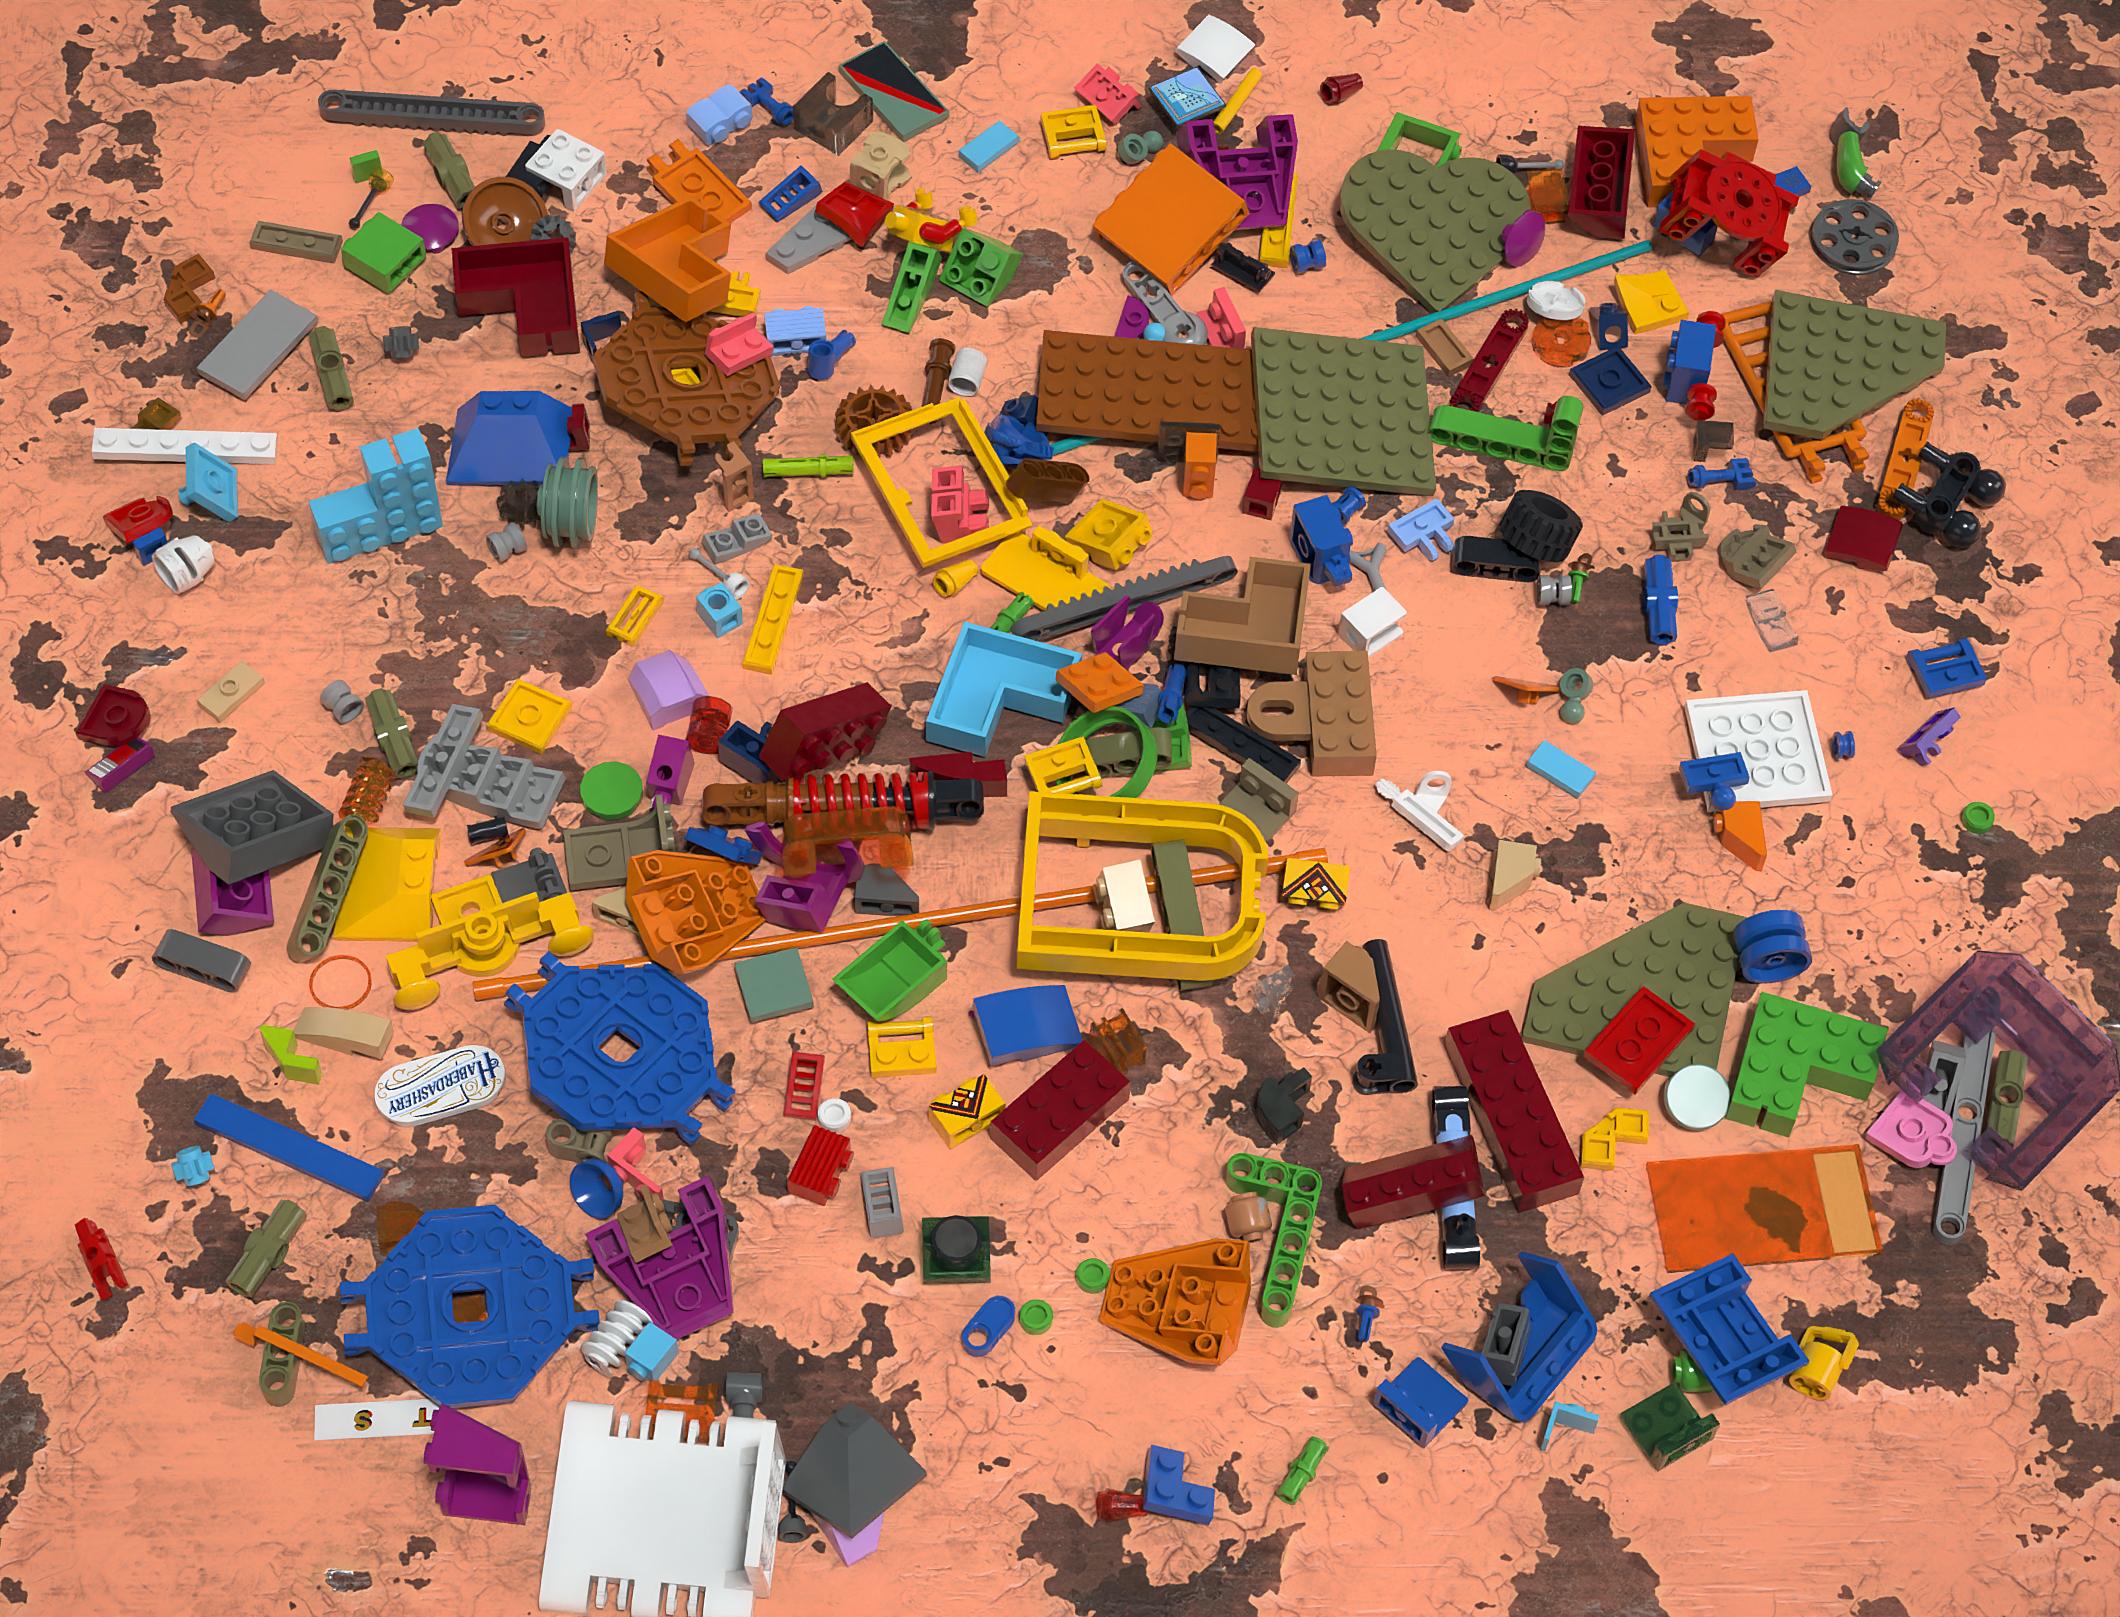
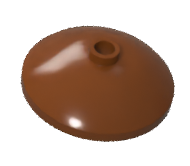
M494 177L478 184L468 195L463 206L462 223L464 232L472 246L531 241L530 236L533 225L540 218L548 215V212L540 195L525 182L511 177ZM497 221L504 222L505 229H500L497 226Z

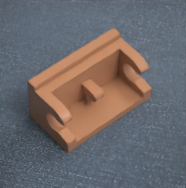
M734 441L727 444V450L729 455H731L730 461L723 460L718 453L715 454L716 464L722 470L723 486L718 485V494L725 502V508L728 512L754 499L752 464Z

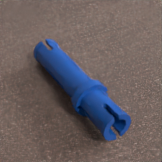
M1174 664V670L1172 665L1168 667L1164 690L1159 695L1158 702L1161 704L1158 710V717L1166 723H1170L1171 716L1173 722L1177 719L1178 710L1183 704L1184 699L1181 695L1187 672L1181 664Z

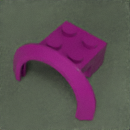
M760 821L745 827L744 831L755 847L763 852L766 857L786 868L782 878L767 875L754 901L768 923L823 933L846 883L854 882L863 875L865 869L864 862L853 843L847 836L842 835L841 840L844 844L838 843L837 847L846 863L830 865L807 859L793 852L773 835L765 822Z

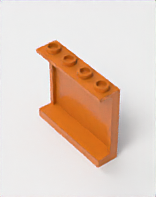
M1170 143L1165 149L1160 150L1155 155L1153 162L1145 170H1141L1135 176L1134 182L1126 190L1121 191L1116 196L1114 203L1096 217L1095 223L1092 226L1100 240L1103 237L1156 278L1172 296L1250 213L1245 200Z

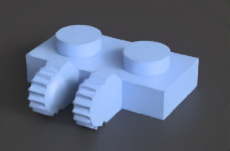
M1435 499L1388 524L1387 532L1404 552L1419 545L1424 556L1429 561H1434L1438 559L1439 554L1429 539L1434 537L1437 545L1444 552H1451L1454 546L1445 530L1454 526L1455 519L1442 503Z

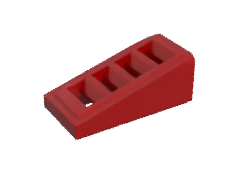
M792 1051L784 1117L816 1120L825 1055ZM798 1066L816 1068V1073L800 1072L797 1069ZM796 1078L815 1080L814 1085L795 1083ZM794 1090L813 1092V1096L794 1095ZM792 1102L811 1104V1110L792 1108Z

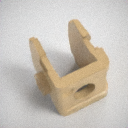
M877 131L872 133V135L868 134L863 145L865 147L851 160L850 184L889 201L891 192L896 187L901 188L912 178L909 174V168L903 165L904 162L911 158L909 153L910 146L896 137Z

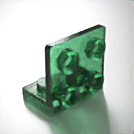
M1676 1383L1670 1384L1625 1410L1620 1415L1621 1421L1657 1472L1712 1441L1720 1426L1713 1413L1701 1418Z

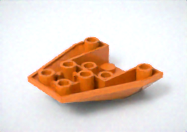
M661 850L631 856L628 859L626 904L651 959L679 975L706 968L766 920L754 902L759 891L745 862H737L723 857Z
M1215 1238L1114 1260L1099 1318L1100 1323L1188 1363L1221 1366L1237 1351L1250 1296L1249 1242Z

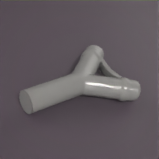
M1377 543L1375 548L1368 551L1354 552L1350 550L1349 553L1350 563L1368 574L1374 591L1380 587L1386 589L1379 572V567L1386 551V546L1383 543ZM1372 554L1370 562L1362 557Z

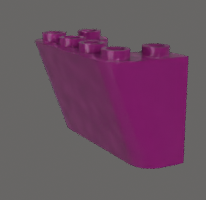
M442 1403L439 1410L434 1409L432 1413L431 1431H434L432 1443L427 1442L425 1446L424 1464H428L430 1472L438 1473L440 1468L446 1470L444 1482H438L435 1502L441 1503L443 1516L525 1526L531 1497V1482L521 1443Z

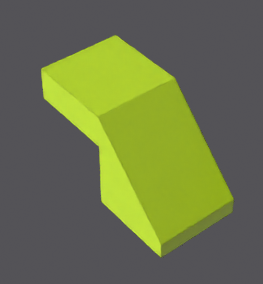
M261 1024L260 1033L264 1045L288 1080L319 1085L322 1077L318 1058L295 1054L298 1044L294 1030Z

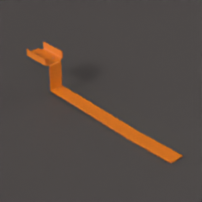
M244 1322L242 1324L238 1323L233 1331L235 1340L254 1348V1344L260 1338L363 1387L368 1379V1376L260 1325L254 1328Z

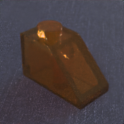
M391 1201L385 1205L376 1206L378 1244L382 1256H387L400 1240L413 1230L418 1224V1220L425 1214L412 1203Z

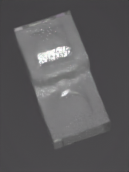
M1774 589L1745 597L1754 625L1769 652L1798 645L1799 636L1785 617L1786 606Z

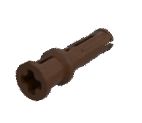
M937 338L930 342L931 356L925 365L928 377L921 407L931 403L934 406L940 404L945 378L950 375L952 369L950 359L956 349L955 344L947 339ZM937 420L932 421L929 424H934L937 422Z

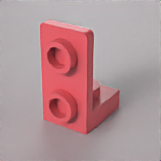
M633 1127L607 1155L609 1165L617 1170L619 1177L623 1180V1184L627 1182L635 1188V1193L642 1200L645 1199L640 1186L647 1184L651 1194L658 1192L661 1199H664L662 1189L631 1166L638 1164L646 1152L644 1134Z

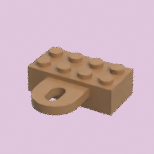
M1368 651L1306 652L1303 671L1304 681L1270 682L1261 685L1251 694L1247 706V719L1251 728L1257 734L1274 741L1309 740L1311 777L1374 775L1377 754ZM1264 707H1288L1293 713L1287 716H1267L1261 712V709Z

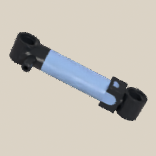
M1433 1086L1434 1144L1470 1135L1471 1125L1467 1086ZM1474 1199L1442 1207L1444 1269H1479L1480 1242L1476 1233Z

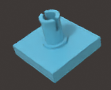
M195 442L185 447L186 486L178 490L181 502L187 506L196 502L228 522L238 518L237 468Z

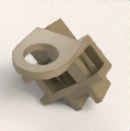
M1688 492L1680 508L1679 517L1668 518L1667 511H1662L1661 522H1652L1656 550L1666 549L1668 559H1671V562L1691 561L1694 554L1692 547H1705L1709 539V534H1704L1703 528L1708 522L1711 507L1701 494L1697 492ZM1691 499L1697 500L1702 505L1703 510L1697 509L1692 504ZM1670 531H1680L1681 534H1670ZM1684 550L1685 553L1676 554L1675 551Z

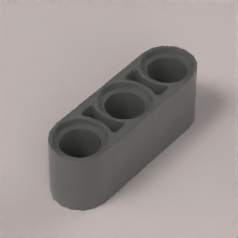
M173 929L166 930L152 955V961L166 971L227 992L237 991L251 965V961L238 951Z

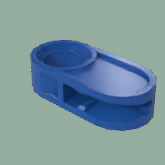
M998 1295L991 1297L968 1322L962 1331V1346L967 1354L973 1357L987 1355L1011 1328L1015 1321V1306L1009 1298ZM974 1332H982L987 1336L988 1340L984 1345L974 1346L969 1342L968 1338Z

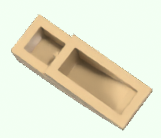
M304 1007L294 1028V1034L298 1040L351 1056L356 1051L382 1059L394 1033L391 1019L354 1010L330 1007Z

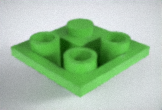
M962 228L939 280L979 303L990 306L1012 280L1023 253L1000 240L967 228Z

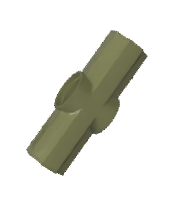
M438 131L431 133L423 141L424 150L433 164V169L442 188L446 187L457 208H463L468 195L475 188L466 162L461 154H456L446 134H441Z
M326 326L317 327L309 334V339L329 409H335L337 412L346 410L354 403L334 329L327 328Z
M380 688L371 691L370 695L365 698L374 723L373 729L382 752L385 751L387 761L395 778H402L404 780L413 777L417 772L418 760L411 744L412 739L405 718L400 716L397 704L390 690Z
M2000 1051L1998 1055L1993 1091L1988 1102L1989 1115L1984 1143L1990 1145L1991 1148L2003 1150L2012 1149L2014 1146L2020 1105L2024 1099L2023 1086L2028 1057L2024 1056L2020 1051ZM2000 1096L2008 1097L2012 1103L2004 1102Z
M281 1199L262 1228L254 1229L249 1235L244 1246L243 1256L226 1279L227 1286L245 1298H252L271 1268H278L284 1261L288 1253L289 1242L307 1217L306 1212L296 1203L288 1199Z

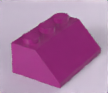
M191 848L198 932L230 936L273 923L269 869L238 882L227 884L210 871L195 848Z

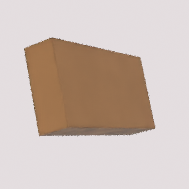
M1442 318L1417 330L1416 338L1447 377L1469 368L1474 358Z

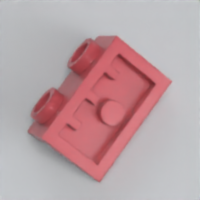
M1097 63L1074 88L1090 104L1096 105L1097 110L1115 125L1132 106L1138 110L1142 107L1137 100L1139 93L1128 83L1125 86L1118 82L1120 76L1109 66L1105 70Z
M1225 287L1213 290V300L1209 304L1210 309L1199 311L1196 314L1204 321L1208 329L1207 341L1209 345L1244 349L1246 329Z
M754 313L739 317L721 328H715L708 335L705 355L726 376L773 353L774 346L755 328L757 316Z

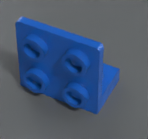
M1417 1357L1392 1383L1385 1379L1376 1388L1373 1404L1425 1448L1467 1405L1468 1398L1422 1358Z

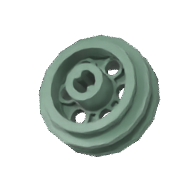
M561 456L556 467L553 463L547 465L543 486L540 485L538 490L537 513L538 516H541V529L544 539L552 537L555 548H561L564 545L565 538H570L571 547L579 549L583 539L586 542L592 541L595 531L598 506L597 469L595 466L587 469L584 458H578L574 468H570L568 458Z

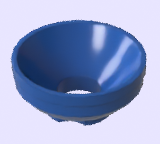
M588 1159L578 1163L573 1168L570 1175L571 1192L578 1206L586 1214L597 1219H604L620 1208L623 1200V1180L619 1177L614 1167L599 1159ZM603 1174L609 1179L613 1190L608 1189L604 1184Z

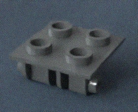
M539 847L530 851L528 861L491 872L502 903L533 892H537L539 902L567 893L553 854H547Z

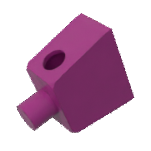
M658 734L646 782L650 798L652 799L649 809L651 812L656 807L657 794H662L663 804H682L695 764L689 741Z

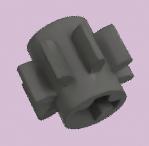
M411 326L390 327L389 335L383 336L384 351H391V358L413 357V349H419L418 333L411 334Z

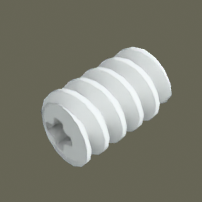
M619 1300L615 1303V1311L611 1310L606 1315L607 1321H601L598 1324V1331H593L589 1335L590 1342L585 1341L581 1345V1351L588 1363L608 1378L613 1376L608 1365L621 1366V1362L616 1355L625 1356L627 1348L624 1345L626 1343L631 1345L634 1342L635 1337L633 1334L639 1335L644 1329L641 1324H648L649 1322L653 1324L652 1319L644 1310L625 1300Z

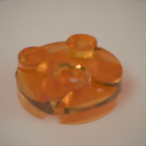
M1543 317V320L1536 325L1533 332V350L1535 352L1536 349L1541 355L1540 359L1548 365L1559 368L1571 367L1573 362H1577L1580 359V362H1582L1589 353L1591 345L1589 325L1583 319L1555 320ZM1557 338H1565L1568 341H1565L1564 344H1559Z

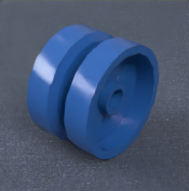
M1789 910L1761 912L1740 922L1733 931L1737 951L1741 954L1739 958L1743 976L1749 981L1756 983L1785 981L1800 975L1812 963L1809 943L1805 940L1806 932L1803 919L1796 912Z

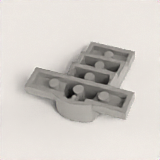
M452 704L437 736H434L421 752L417 768L418 775L403 803L405 811L435 818L443 799H446L490 817L497 815L498 818L505 817L507 822L542 830L566 778L563 771L534 767L531 759L504 756L499 748L470 745L483 718V714L478 708Z

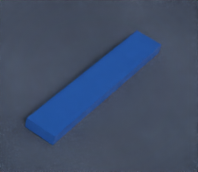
M212 1093L194 1118L195 1125L366 1202L370 1201L385 1176L384 1170Z

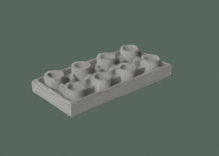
M270 289L197 367L198 374L246 400L318 322V317L311 311Z

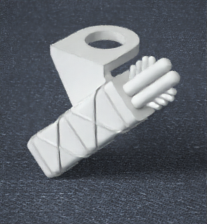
M1432 771L1425 774L1420 780L1416 795L1408 789L1401 793L1396 784L1383 778L1375 783L1378 793H1381L1385 798L1393 800L1391 806L1399 814L1406 817L1415 827H1418L1420 831L1422 830L1425 835H1428L1438 843L1442 849L1449 852L1461 843L1464 835L1443 819L1441 815L1437 814L1452 786V779L1448 773ZM1438 778L1445 781L1440 787H1430L1427 785L1432 779Z

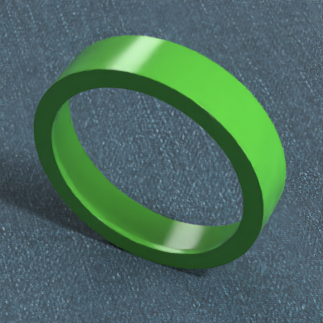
M1111 706L1096 713L1088 711L1078 717L1065 730L1058 744L1082 736L1086 739L1099 728L1116 723L1131 725L1141 732L1143 753L1140 764L1128 783L1110 795L1112 797L1137 798L1149 784L1157 764V744L1149 727L1130 711L1116 706ZM1072 775L1056 780L1057 785L1072 781Z

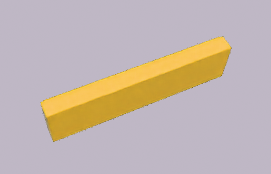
M1293 173L1286 225L1284 227L1263 228L1259 262L1267 263L1269 267L1288 268L1298 173Z
M778 564L773 565L742 662L743 669L773 675L804 576L802 569Z

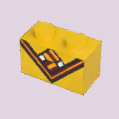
M1287 858L1282 896L1288 897V903L1307 906L1308 899L1320 901L1319 907L1338 910L1339 904H1346L1351 866Z
M982 1074L977 1078L972 1077L965 1080L958 1089L949 1094L943 1093L937 1096L929 1105V1121L951 1150L989 1128L990 1121L1006 1108V1103L986 1075Z

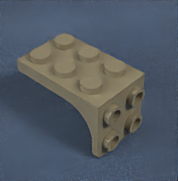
M662 794L656 795L655 809L649 815L639 820L563 830L570 891L627 884L628 859L631 856L655 850L675 852L670 804H663Z

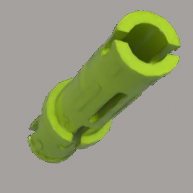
M820 454V457L763 458L764 478L820 475L821 478H827V475L834 474L853 475V455L826 456V454Z

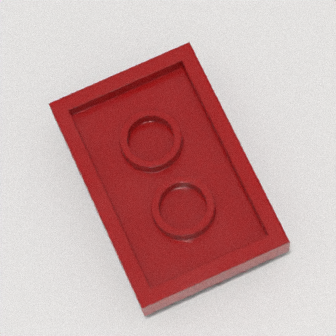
M1642 986L1587 1047L1583 1057L1636 1095L1694 1030L1695 1023L1645 986Z

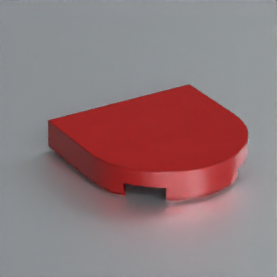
M156 496V501L146 502L145 498H140L105 514L103 519L106 526L126 543H129L164 525L172 517L173 510L167 498Z

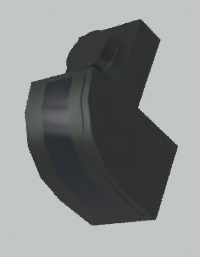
M1304 1067L1295 1074L1294 1072L1286 1074L1279 1084L1269 1076L1261 1086L1256 1107L1258 1122L1263 1131L1276 1145L1302 1128L1304 1112L1297 1106L1295 1101L1310 1091L1312 1075Z

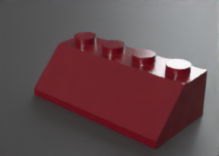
M1578 126L1568 217L1595 237L1625 239L1635 129Z
M1473 1135L1345 1168L1342 1181L1346 1211L1357 1229L1485 1196Z

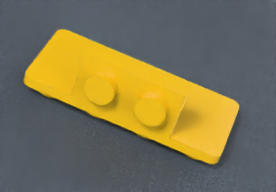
M1038 526L1033 531L1032 538L1022 532L1006 536L981 565V573L1015 594L1024 592L1023 599L1028 594L1033 599L1034 605L1043 611H1046L1047 605L1050 603L1057 607L1060 600L1068 604L1070 597H1075L1079 601L1082 593L1091 597L1092 591L1095 589L1101 594L1105 586L1110 588L1108 583L1088 572L1089 555L1081 547L1068 543L1061 539L1056 532L1048 531L1041 526Z

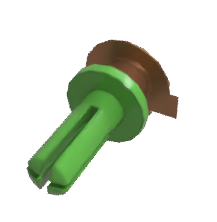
M1589 553L1580 555L1578 561L1568 563V567L1573 570L1568 572L1572 580L1571 603L1580 602L1582 583L1589 579V575L1585 570L1595 569L1591 565L1592 556ZM1587 558V563L1581 562V559Z

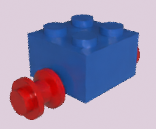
M1706 311L1699 314L1696 322L1681 319L1678 331H1672L1670 348H1668L1665 366H1667V371H1665L1662 389H1667L1666 401L1686 404V414L1696 421L1710 419L1715 414L1713 402L1717 398V391L1707 382L1711 371L1713 348L1719 347L1723 343L1724 334L1722 330L1726 324L1724 316L1716 311Z

